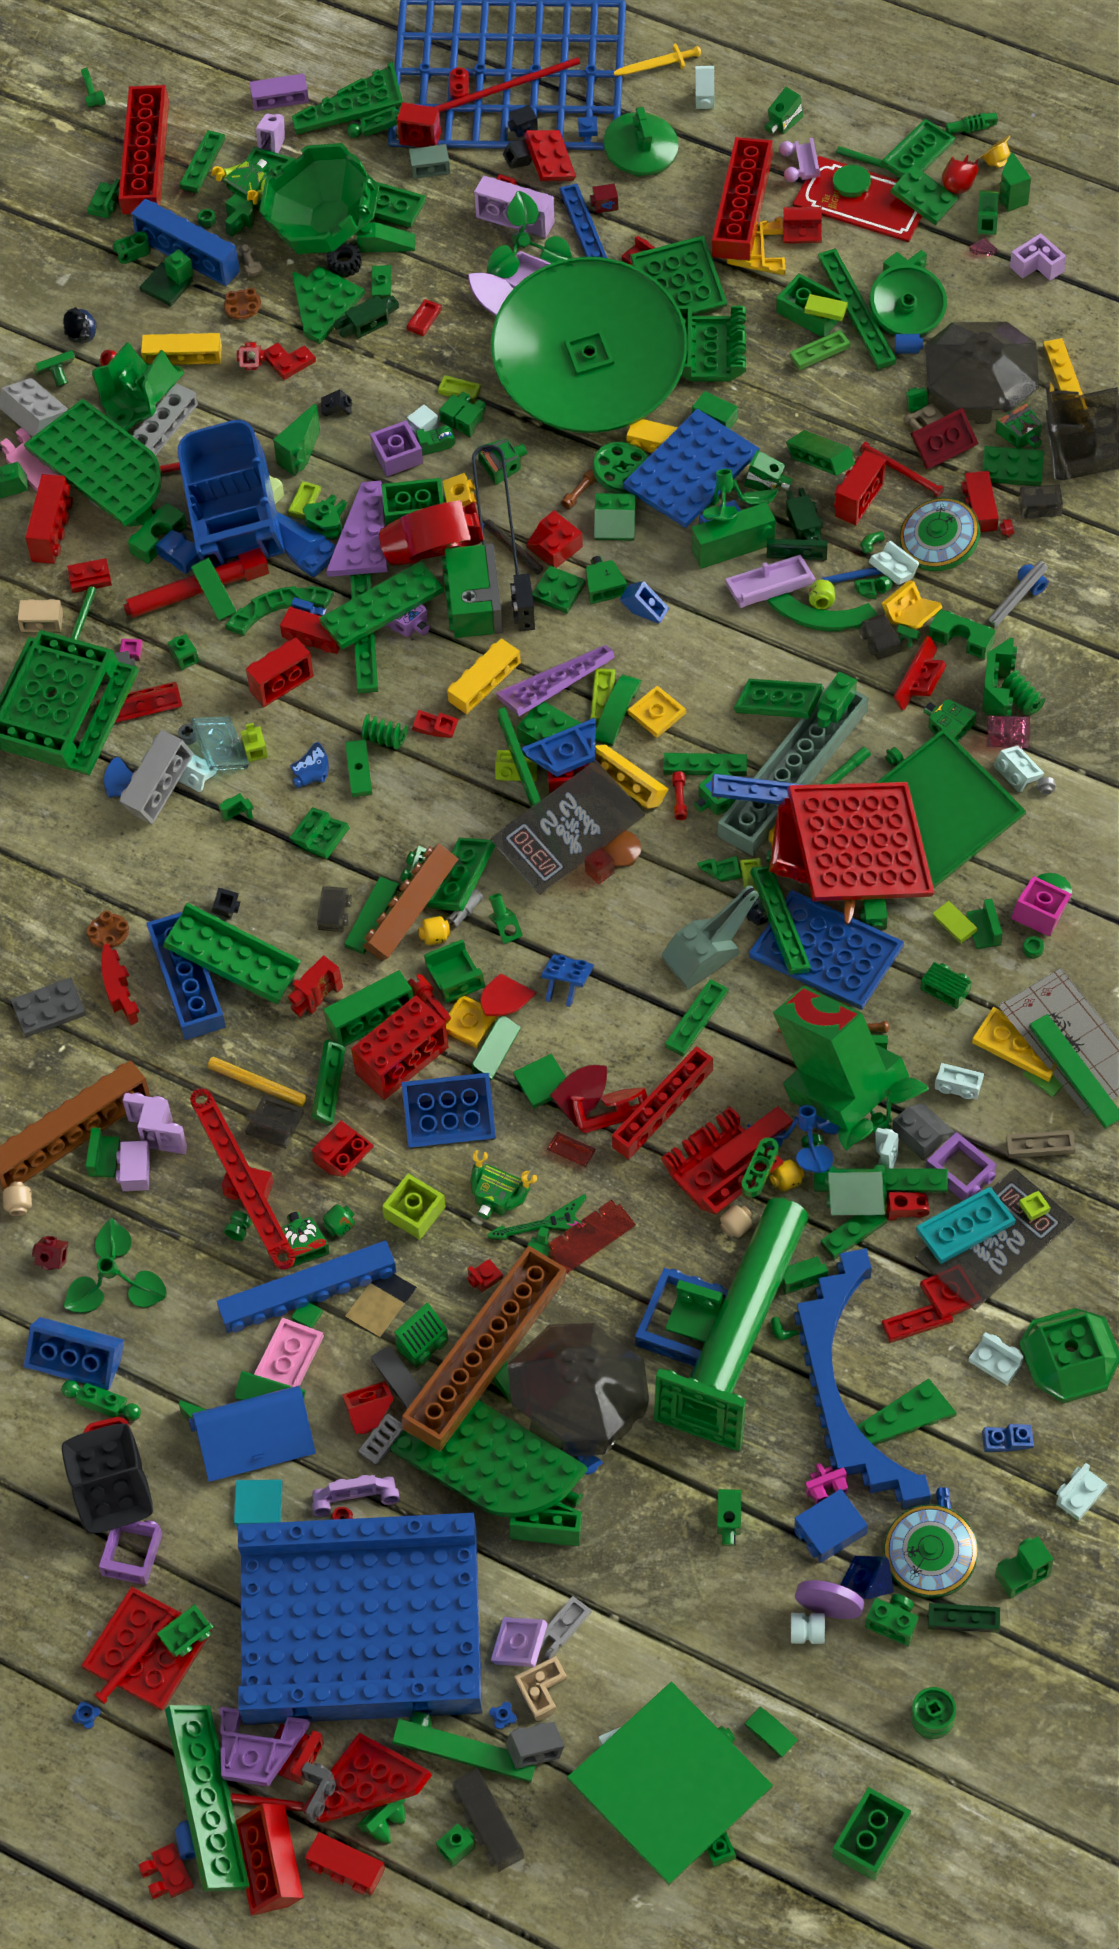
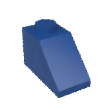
M644 581L628 585L620 598V601L633 614L658 624L661 623L669 610V607Z

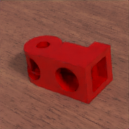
M888 1193L887 1220L911 1216L922 1218L929 1215V1203L926 1194Z

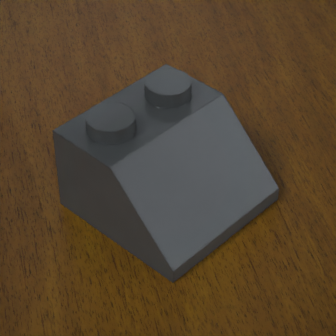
M924 1103L907 1107L893 1119L892 1130L898 1133V1138L922 1160L926 1159L955 1134V1131Z

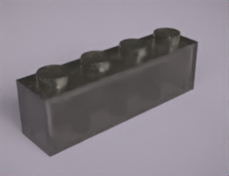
M478 1768L452 1781L453 1791L450 1793L457 1805L461 1803L465 1810L462 1812V1815L467 1825L472 1824L476 1830L473 1835L479 1846L484 1845L487 1851L484 1855L491 1867L495 1865L497 1871L500 1872L524 1859V1853Z

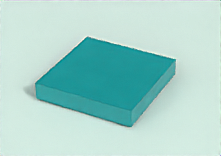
M282 1479L236 1480L234 1525L281 1522Z

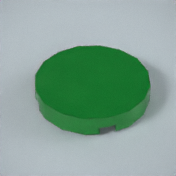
M845 165L839 168L833 176L834 189H837L839 194L845 197H859L865 191L867 192L871 185L870 174L866 169L858 165Z

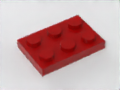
M527 130L524 137L540 181H574L576 174L560 130Z

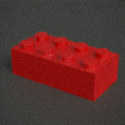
M41 475L25 537L31 562L55 564L56 557L60 556V541L64 540V526L68 524V510L72 508L73 498L69 495L70 485L67 484L65 476Z

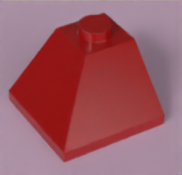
M386 1381L342 1394L355 1434H367L374 1428H377L394 1400Z

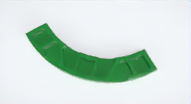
M291 586L269 591L252 599L251 603L237 610L225 625L226 630L244 636L252 625L264 616L280 609L292 607L291 603L294 597L311 602L316 608L326 609L334 597V591L309 586L308 588Z
M788 593L767 599V603L781 616L796 621L798 625L815 630L843 631V629H859L880 621V616L869 603L853 609L829 611L807 606L794 599Z

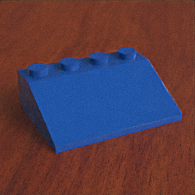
M489 1073L402 1082L409 1148L496 1138Z

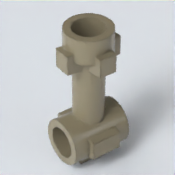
M242 245L238 253L240 258H244L247 263L244 266L247 276L259 275L263 271L260 262H254L251 256L254 254L253 249L249 245Z

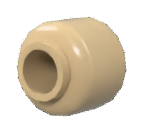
M12 1182L3 1191L4 1210L12 1216L27 1214V1211L32 1208L31 1189L22 1182Z
M733 1205L720 1217V1227L730 1238L733 1236L740 1238L753 1226L752 1219L750 1218L753 1214L746 1206Z

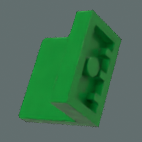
M679 1280L676 1286L677 1299L667 1322L666 1330L705 1343L723 1303L722 1293Z

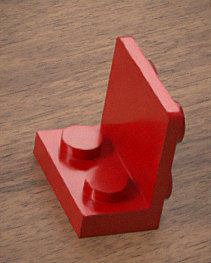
M280 1724L273 1739H281L284 1724ZM314 1730L310 1736L304 1734L277 1775L303 1786L305 1777L302 1768L306 1762L314 1764L324 1745L322 1734Z

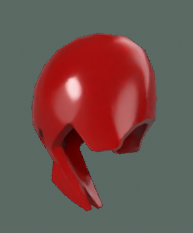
M966 155L963 162L955 160L952 156L942 173L941 182L944 188L954 194L967 192L973 186L979 170L977 166L978 158L975 163H971V161L968 162L969 155Z

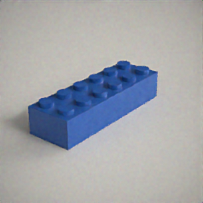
M144 199L131 213L135 233L139 231L145 232L150 246L169 256L179 249L191 259L194 270L224 286H227L240 272L237 250L233 243L219 238L216 234L204 230L201 226H196L186 218H181L171 210H166L157 203Z
M180 912L147 922L146 924L184 1040H188L226 1028L208 969L163 947L164 941L182 914Z

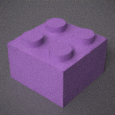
M407 420L370 433L372 450L386 476L423 464L422 448Z

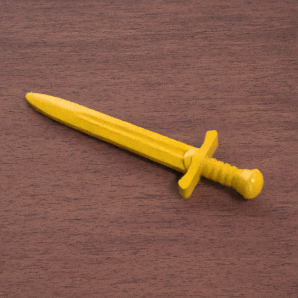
M675 43L672 47L674 53L622 67L614 71L613 75H628L679 62L680 69H684L685 62L683 59L692 56L699 57L701 49L695 46L690 50L680 52Z

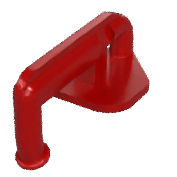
M645 1087L622 1089L608 1093L601 1097V1101L606 1106H615L616 1109L586 1118L582 1106L584 1098L572 1096L573 1111L579 1130L587 1133L626 1121L645 1101L647 1093ZM638 1097L639 1103L629 1106L628 1101Z

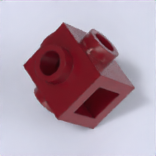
M54 1236L42 1237L33 1246L32 1256L35 1257L34 1265L41 1266L45 1270H60L67 1262L68 1241L57 1240Z

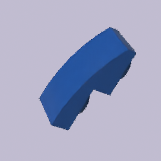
M1009 1424L1007 1428L984 1427L982 1430L984 1452H1008L1034 1447L1031 1425Z

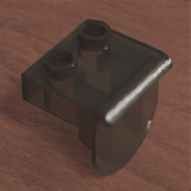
M1051 382L1046 383L1048 404L1046 418L1054 477L1058 480H1068L1119 469L1118 387L1079 395V392L1055 391Z

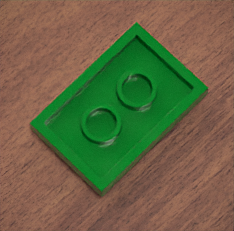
M915 165L903 175L890 192L935 226L958 201L957 196L946 190Z
M985 446L982 471H989L991 483L1041 487L1044 450Z

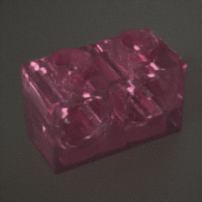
M988 716L986 747L1011 748L1018 745L1020 748H1028L1030 717Z

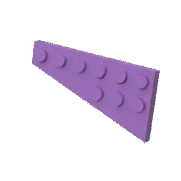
M382 481L361 483L327 568V577L387 572V560L383 555L379 540V532L381 528L385 527Z
M606 645L499 690L496 692L497 698L517 716H521L615 658L613 650Z

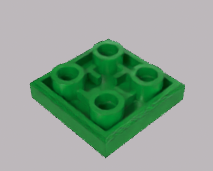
M552 1053L513 1072L514 1078L533 1109L553 1100L550 1094L566 1078Z

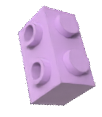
M121 1142V1150H117V1163L120 1164V1170H116L117 1183L121 1184L122 1191L149 1190L150 1150L148 1142Z

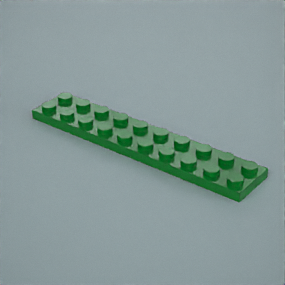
M253 147L246 161L256 165L260 159L265 160L269 164L268 169L265 171L267 177L270 175L275 177L282 171L280 167L292 157ZM377 182L380 187L374 217L412 228L426 202V196Z

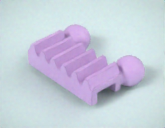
M810 138V143L799 145L798 141H795L793 144L789 141H784L780 144L779 152L783 156H790L793 151L797 152L800 169L794 167L787 168L784 172L786 181L795 182L798 177H802V180L820 177L813 138Z

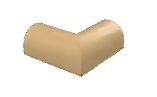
M557 1656L514 1676V1680L536 1721L543 1720L556 1711V1705L547 1688L567 1679V1675Z

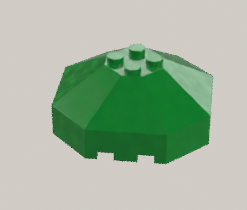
M343 143L306 145L301 150L302 155L295 160L293 158L289 159L280 167L282 171L275 177L270 175L265 179L259 211L267 225L296 254L333 252L374 218L380 186L367 174L361 161L354 154H351Z

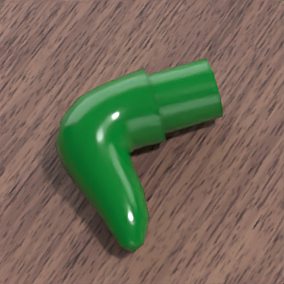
M779 1317L771 1318V1329L778 1340L784 1341L798 1335L796 1330H783Z

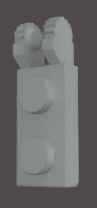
M574 1596L570 1598L547 1625L540 1648L541 1650L549 1638L554 1641L544 1655L547 1660L553 1658L559 1648L565 1645L592 1613L590 1608Z

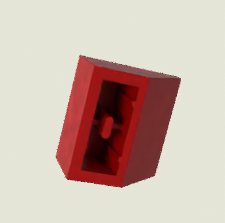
M341 1120L311 1151L314 1163L330 1175L345 1177L373 1149L374 1145Z

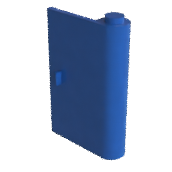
M300 1386L192 1413V1418L188 1419L191 1432L196 1431L209 1482L316 1454Z

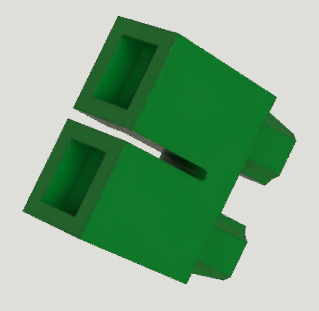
M461 392L458 396L453 394L439 409L440 422L472 437L475 433V427L479 422H483L486 404L481 400L471 404V397L465 392Z

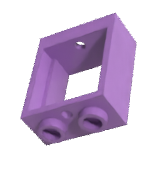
M956 1132L927 1159L926 1168L945 1169L943 1165L959 1150L982 1167L984 1170L967 1186L950 1172L948 1173V1189L964 1201L981 1192V1188L985 1184L989 1185L995 1179L997 1164Z
M145 1520V1522L138 1521L110 1530L99 1565L101 1575L147 1585L162 1538L160 1525L154 1521ZM122 1531L152 1538L143 1567L113 1561Z

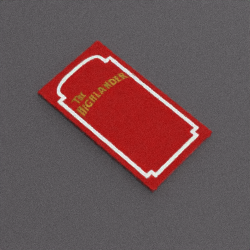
M818 156L820 177L805 180L796 199L793 201V207H822V216L910 242L922 216L890 193L892 187L899 180L868 171L871 178L869 190L862 193L859 197H845L840 195L837 189H834L833 176L839 168L847 164Z

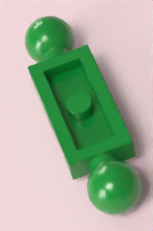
M393 106L361 118V125L350 124L347 128L348 136L357 138L363 133L367 137L396 126L401 106L398 111Z
M68 1380L62 1385L61 1391L65 1397H76L75 1404L112 1418L118 1417L122 1413L124 1418L131 1422L138 1420L141 1415L140 1407L134 1403L127 1404L126 1397L88 1383L83 1388H80L78 1383L73 1380Z

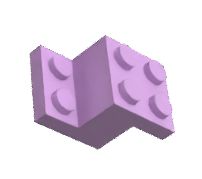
M140 1093L124 1094L123 1103L128 1121L138 1123L137 1128L141 1141H147L149 1149L186 1154L187 1143L183 1127L172 1123L173 1119L168 1100L159 1096L147 1097Z

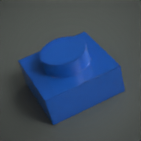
M597 116L578 117L579 137L598 136Z

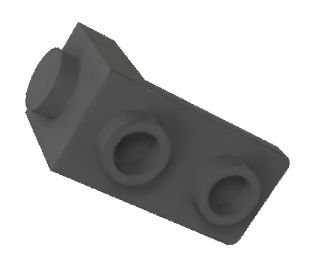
M306 1762L302 1768L305 1780L319 1785L306 1810L309 1822L314 1823L316 1818L322 1815L325 1808L324 1803L327 1797L333 1794L336 1783L332 1772L328 1771L325 1766L319 1763L313 1765Z

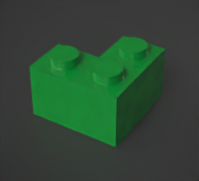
M1039 1536L1033 1539L1027 1538L1019 1544L1017 1556L1012 1559L1005 1558L997 1564L995 1577L1011 1599L1050 1577L1054 1559Z

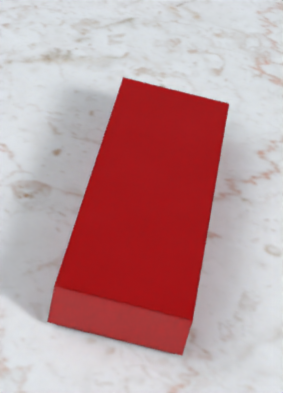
M931 1304L882 1320L881 1324L889 1343L953 1323V1317L950 1315L940 1319L934 1310L935 1307Z

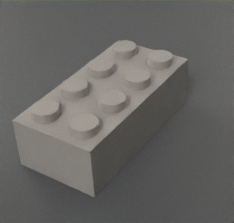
M161 730L159 735L154 737L149 752L143 756L140 767L133 773L130 784L123 790L120 802L132 815L153 825L194 753L182 739Z

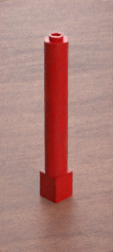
M260 547L239 554L237 560L214 568L223 586L244 578L248 582L269 574L268 563ZM195 575L127 598L123 607L127 616L131 615L132 618L202 594L203 591Z

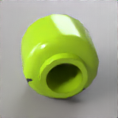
M817 580L810 585L809 602L812 607L824 610L834 604L835 588L831 582Z

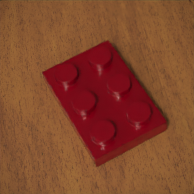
M963 408L910 433L926 470L979 444Z

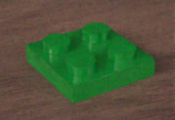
M549 566L532 593L533 600L568 614L586 585V579Z

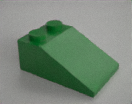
M313 404L273 439L277 465L293 476L299 471L304 470L308 464L318 438L320 425L317 405Z

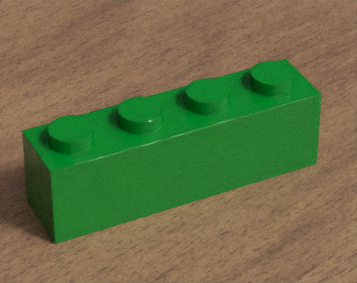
M806 430L786 441L792 459L838 476L855 464L853 451L849 446Z

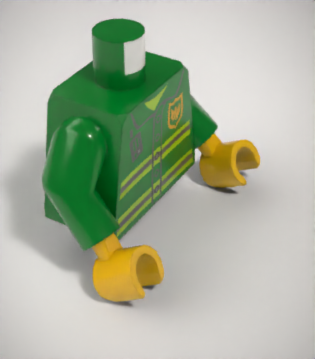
M478 1150L473 1153V1160L476 1164L473 1165L470 1182L471 1193L475 1196V1203L480 1206L477 1215L482 1219L488 1220L492 1212L505 1215L507 1211L522 1205L530 1191V1184L536 1183L537 1176L533 1175L531 1180L528 1181L527 1176L530 1171H524L521 1178H518L491 1165L485 1164L483 1166L482 1163L487 1160L488 1154L484 1152L483 1159L479 1160L477 1157Z

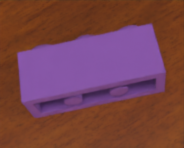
M304 73L249 82L254 111L309 103Z

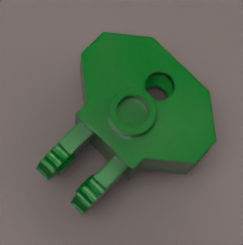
M333 494L326 501L310 503L303 508L306 526L325 536L326 539L338 538L342 533L340 515L347 506V502L343 499L334 506L337 497Z

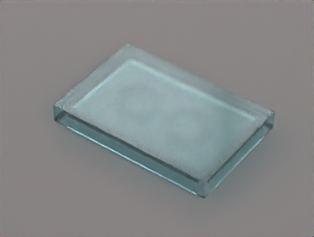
M230 717L192 718V728L210 771L248 768L249 762Z

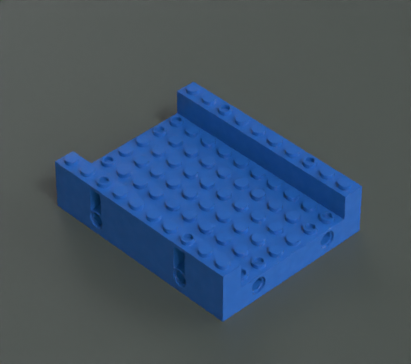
M474 1513L238 1524V1549L241 1555V1686H238L239 1712L244 1725L286 1723L287 1717L307 1719L309 1722L412 1717L414 1712H422L430 1716L483 1714L477 1531Z

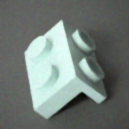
M193 755L179 782L201 792L205 781L217 773L218 767L211 764L208 760Z
M941 1063L935 1080V1089L945 1094L952 1093L960 1095L965 1099L977 1100L984 1073Z

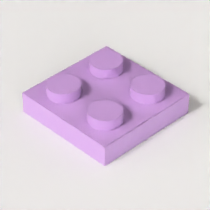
M503 1617L491 1661L495 1665L535 1667L548 1623L543 1619Z

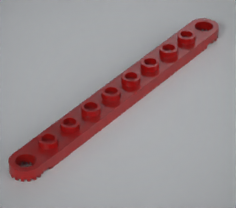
M203 1088L194 1090L190 1097L191 1105L273 1264L281 1270L289 1269L295 1262L294 1252L209 1090ZM200 1096L207 1097L205 1103L202 1104L197 1103L196 1099ZM285 1253L290 1257L287 1262H281L277 1259L278 1256Z

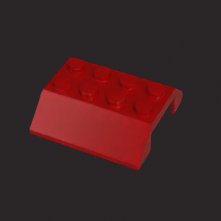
M728 1107L722 1112V1115L719 1114L715 1117L722 1130L720 1134L715 1126L708 1122L705 1124V1127L702 1126L690 1135L688 1140L682 1141L683 1148L689 1156L685 1159L681 1151L676 1147L661 1157L663 1164L677 1185L701 1210L715 1215L744 1194L742 1192V1180L754 1155L752 1154L726 1175L711 1160L713 1154L745 1131L740 1125V1116L732 1107ZM770 1147L765 1149L764 1157L766 1158L769 1150H772ZM778 1155L770 1173L784 1164ZM763 1163L754 1165V1169L758 1172H762L767 1168ZM753 1177L751 1185H748L749 1189L755 1185V1177Z

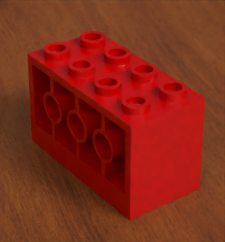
M415 995L351 1048L355 1074L385 1101L402 1087V1082L409 1081L449 1048L446 1022Z

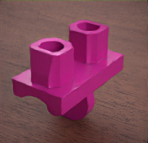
M821 1463L816 1464L817 1472L810 1474L811 1480L805 1482V1493L807 1497L811 1496L816 1504L828 1497L825 1490L833 1488L834 1492L840 1489L845 1494L848 1492L847 1473L844 1467L833 1471L831 1466L823 1468Z

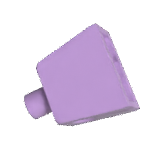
M265 114L256 128L258 148L279 154L285 139L284 117L280 114Z

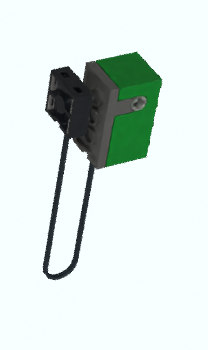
M486 444L478 447L472 454L478 517L483 538L475 457L482 450L493 449L502 458L516 575H513L514 583H510L514 624H518L519 631L535 630L530 573L519 574L505 457L499 447ZM483 541L482 545L445 549L446 557H442L449 629L450 631L454 630V638L503 633L494 545H485Z

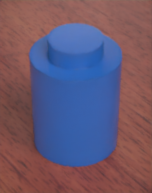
M895 334V354H919V350H923V338H920L919 334Z
M1032 564L1022 566L1018 571L1017 579L1021 582L1034 566ZM1042 575L1029 591L1033 595H1039L1046 589L1049 581Z
M185 1820L180 1822L179 1826L175 1828V1835L180 1858L190 1860L196 1858L189 1822Z

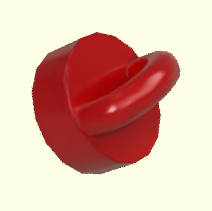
M104 350L100 356L101 366L108 365L117 353L113 350Z

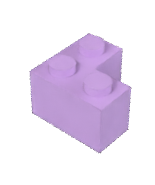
M1040 233L1011 252L1010 268L1022 279L1038 270L1050 281L1065 271L1066 255Z

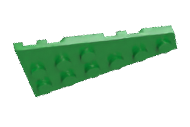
M393 61L388 63L386 68L380 71L379 69L373 71V75L368 78H360L338 90L337 94L329 98L327 96L322 99V103L316 106H309L292 115L296 135L363 118L393 106L398 109L403 99Z

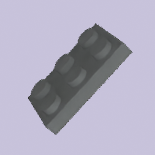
M71 977L10 999L25 1038L86 1016Z

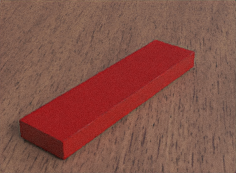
M777 1106L713 1154L711 1160L726 1175L754 1154L762 1139L775 1138L791 1126L793 1120Z

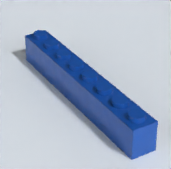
M385 1240L216 1302L227 1333L239 1332L246 1326L261 1324L266 1319L274 1316H283L288 1311L308 1306L309 1303L325 1301L330 1296L338 1293L345 1294L352 1288L367 1286L379 1278H389L393 1273H397L396 1265Z

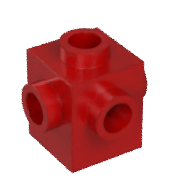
M244 342V345L240 346L239 350H237V362H240V367H245V370H257V367H260L262 362H265V351L261 350V345H256V342ZM249 352H254L255 358H250Z

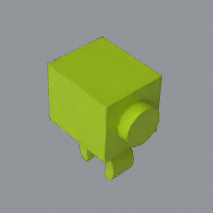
M254 723L246 724V730L240 731L247 761L252 762L268 758L261 727H254Z

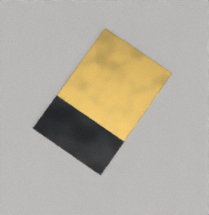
M394 1273L389 1278L374 1280L367 1286L345 1317L381 1337L417 1287Z

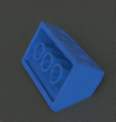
M39 1317L30 1325L24 1367L109 1390L121 1362L124 1339Z

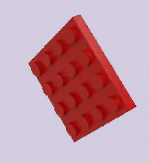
M131 1586L81 1665L82 1668L109 1682L165 1617L168 1608L174 1610L178 1615L182 1613ZM209 1637L202 1642H199V1640L195 1641L191 1645L193 1649L183 1657L180 1655L172 1656L160 1638H158L117 1687L163 1711Z

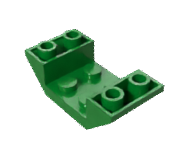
M1014 638L1007 639L987 654L982 711L1001 729L1006 728V721H1011L1013 697H1009L1010 689L997 688L998 678H1006L1011 671H1015L1017 646H1013Z

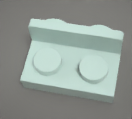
M892 541L887 542L884 550L872 555L869 560L870 564L898 585L913 579L919 565L917 560Z
M1018 745L1001 750L993 764L996 770L1017 792H1022L1027 783L1037 781L1044 775V772Z
M877 1128L875 1132L876 1152L878 1155H881L878 1165H885V1168H893L898 1157V1133L887 1128Z
M985 1332L982 1335V1341L971 1354L968 1362L1008 1385L1022 1366L1023 1355L1017 1348L1009 1347L1002 1343L1001 1339L996 1335H990Z
M1087 1463L1082 1468L1077 1467L1070 1477L1072 1480L1067 1485L1064 1483L1056 1493L1058 1495L1056 1505L1078 1521L1106 1490L1108 1485L1089 1471L1090 1465Z

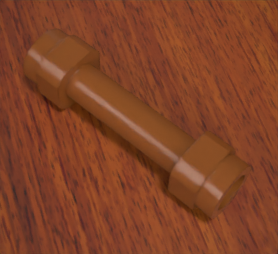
M590 469L583 475V480L571 494L567 493L561 501L563 507L566 509L574 507L577 503L576 499L589 484L593 485L596 482L593 469Z

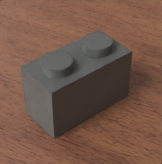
M542 1722L533 1727L514 1729L510 1732L505 1744L515 1769L560 1759L565 1747L555 1722L546 1724Z

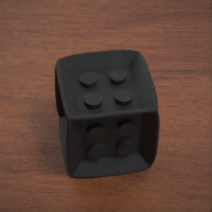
M114 1424L74 1436L62 1443V1457L66 1475L72 1487L73 1500L79 1518L87 1533H100L141 1521L153 1513L152 1497L147 1478L142 1470L140 1453L133 1433L127 1424Z

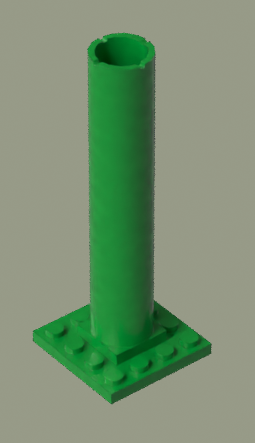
M772 1198L768 1201L690 1377L685 1378L677 1375L672 1370L659 1368L655 1382L654 1421L740 1452L743 1445L747 1400L732 1392L808 1222V1213L796 1202L787 1201L785 1198Z

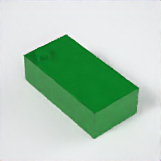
M767 502L738 511L737 515L730 520H711L692 526V553L700 569L766 548L767 539H775L776 520Z
M398 970L324 1008L327 1031L335 1042L345 1047L367 1036L413 998L412 988L401 971Z

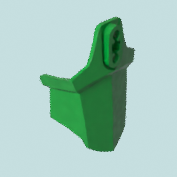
M129 342L124 344L108 365L100 366L92 371L100 403L106 411L105 416L125 431L138 422L152 417L156 412L155 404L184 374L181 367L171 364L163 350H160L153 363L146 364Z

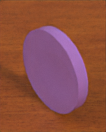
M818 1580L803 1581L798 1584L795 1593V1599L803 1607L815 1613H825V1616L832 1618H857L862 1614L864 1601L857 1593L830 1582Z

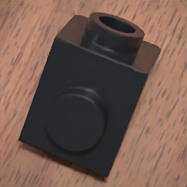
M341 389L321 397V413L327 417L342 410L347 415L352 414V399Z

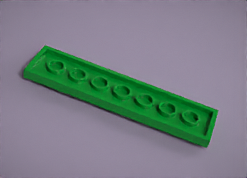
M169 1705L165 1709L203 1892L246 1890L250 1886L227 1780H224L221 1776V1753L210 1705Z

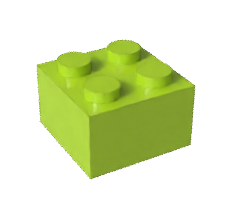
M409 1173L382 1206L384 1219L421 1240L446 1208L445 1197L442 1193Z

